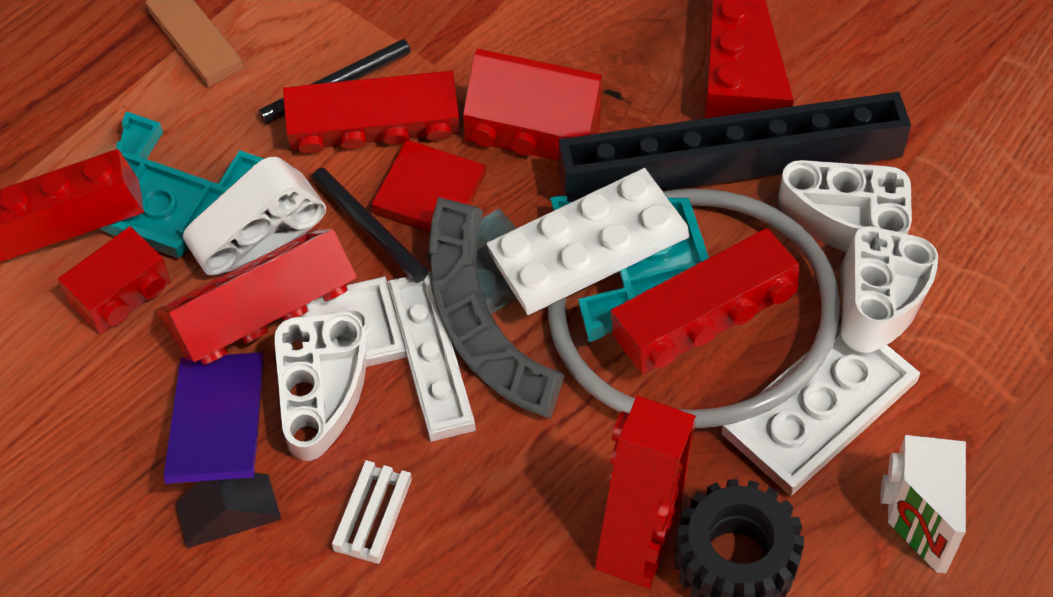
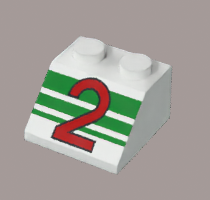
M905 435L899 453L892 452L890 455L888 475H883L880 501L881 504H888V523L938 573H947L966 533V441Z

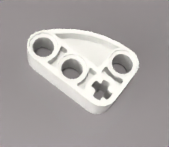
M268 157L254 165L190 223L183 233V240L204 272L208 275H218L232 271L305 234L324 217L326 205L300 171L281 158Z
M800 160L789 163L783 170L777 199L779 208L784 214L803 227L811 236L825 244L847 252L856 231L865 226L878 227L904 234L909 233L912 222L911 182L907 174L899 168Z
M865 226L856 231L840 267L841 336L849 347L865 353L876 351L899 337L912 323L934 282L937 272L938 253L930 242L918 236L878 227Z
M340 312L291 318L281 323L275 332L282 429L289 452L299 460L311 461L323 455L339 437L359 402L367 366L366 341L362 322L350 313ZM342 334H350L356 338L351 345L345 347L337 346L333 343L334 339ZM303 341V349L293 350L292 343ZM301 382H307L314 386L312 391L305 396H295L290 393L292 387ZM311 426L318 430L316 437L310 441L303 442L294 438L296 431L302 427Z

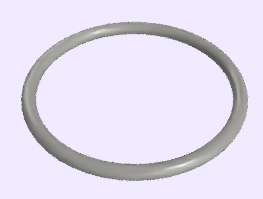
M678 189L664 191L663 193L666 197L689 198L692 206H709L737 211L769 224L785 235L803 253L817 278L821 295L819 329L808 353L787 377L765 392L732 405L711 409H679L696 415L695 428L734 424L770 411L791 398L813 378L832 348L840 318V298L833 269L825 253L812 236L792 218L768 204L744 195L721 190ZM567 297L548 305V321L551 336L565 367L575 380L599 401L618 412L624 411L629 413L635 398L620 392L602 380L589 368L574 346L566 319Z

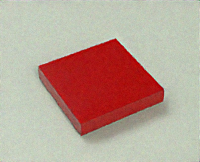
M406 140L371 204L372 213L431 232L432 218L438 197L470 205L486 175V165Z

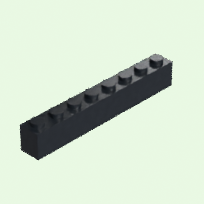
M900 92L562 138L558 140V171L563 194L567 196L568 202H574L643 168L648 171L662 191L779 175L783 174L784 168L789 163L800 160L856 164L903 157L911 123Z

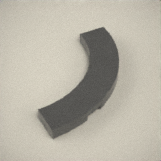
M438 197L432 218L429 254H431L433 276L431 281L432 292L446 333L470 369L478 374L497 393L528 411L551 419L565 374L545 367L522 353L505 336L492 317L482 294L477 269V239L483 211L475 206Z

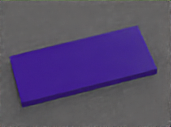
M263 352L224 355L206 365H203L201 360L191 362L186 358H180L164 470L165 484L254 478L264 366Z

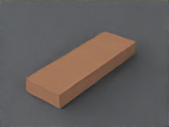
M148 0L145 2L150 15L208 87L244 69L240 56L194 0Z

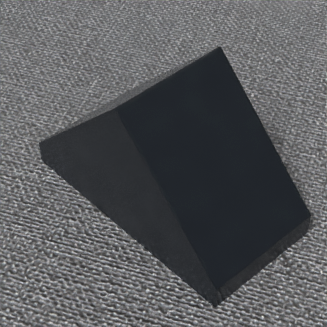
M255 473L254 478L199 481L175 502L187 548L282 520L268 474Z

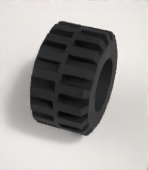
M738 479L727 480L725 488H721L716 482L707 486L706 496L698 492L691 499L690 508L685 507L681 515L674 559L676 570H680L679 581L683 588L692 586L690 597H780V595L786 597L791 590L793 580H795L804 548V536H800L802 524L799 517H791L794 507L788 500L779 503L777 501L779 492L771 487L766 492L758 489L759 482L749 480L748 486H739ZM724 534H743L754 539L762 547L766 556L759 561L749 564L733 563L721 557L715 551L711 542Z

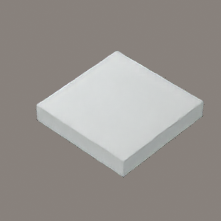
M386 277L346 285L348 291L332 300L324 302L322 297H319L306 304L309 311L302 315V317L343 312L356 316L362 322L366 341V367L407 357ZM342 334L337 336L333 343L337 346L345 347L351 345L356 338L350 334Z

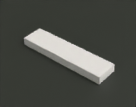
M428 271L426 278L419 283H415L409 276L390 280L387 283L429 439L432 442L476 431L452 342L445 331L437 311L431 287L432 273Z

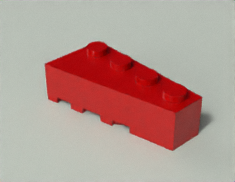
M711 0L704 119L792 107L794 98L766 0Z
M638 395L629 413L620 412L611 438L613 441H616L610 458V464L614 466L608 484L610 488L595 570L650 590L683 507L696 415Z

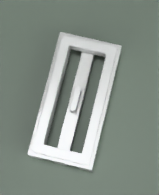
M366 460L333 540V550L380 564L411 484V473L403 470L400 474L395 473L392 467L385 465L381 469L375 467L374 462ZM373 479L377 480L353 544L348 543ZM388 484L395 485L372 548H364Z

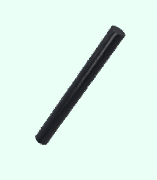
M401 39L312 84L358 80L410 54V47L405 39ZM284 97L258 110L265 125L285 116Z
M319 168L313 173L312 180L415 283H419L426 278L428 270L325 168Z

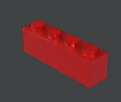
M453 70L283 87L286 131L291 151L299 150L301 153L310 154L320 152L324 147L331 146L358 149L364 147L367 143L384 141V143L389 145H399L405 143L410 138L426 137L429 140L438 141L447 139L452 134H459V115Z
M115 149L0 189V262L144 213L139 179L120 150Z
M767 227L611 309L613 337L642 375L655 368L666 367L684 352L696 346L701 347L710 343L716 335L734 325L747 323L755 314L773 304L778 305L789 300L798 291L799 263Z

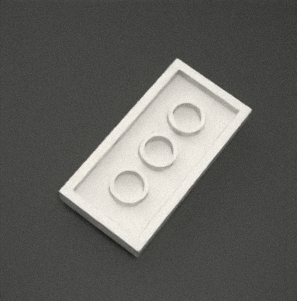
M643 168L486 244L489 255L527 315H530L689 238L688 225L648 171Z
M840 323L832 348L824 363L800 391L770 411L741 422L723 425L722 435L787 494L792 496L916 384L920 372L888 345L870 353L852 349L842 339ZM804 354L798 361H796L790 368H788L783 374H781L761 393L772 388L785 377H787L800 364V362L803 360L806 354Z

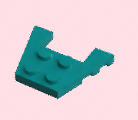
M127 111L122 120L123 133L121 141H117L116 149L120 150L139 179L144 213L104 226L101 230L117 236L131 226L155 250L180 258L189 250L183 240V233L189 224L264 158L239 150L219 183L205 180L148 160L147 157L163 134L160 122Z
M567 196L551 197L553 211L571 203L568 202ZM667 197L688 225L689 238L619 271L623 288L578 299L589 342L595 341L613 331L611 309L709 258L689 198Z

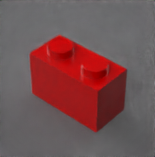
M131 226L57 278L67 302L99 335L112 326L121 324L128 317L129 313L145 301L157 297L171 283L163 257Z

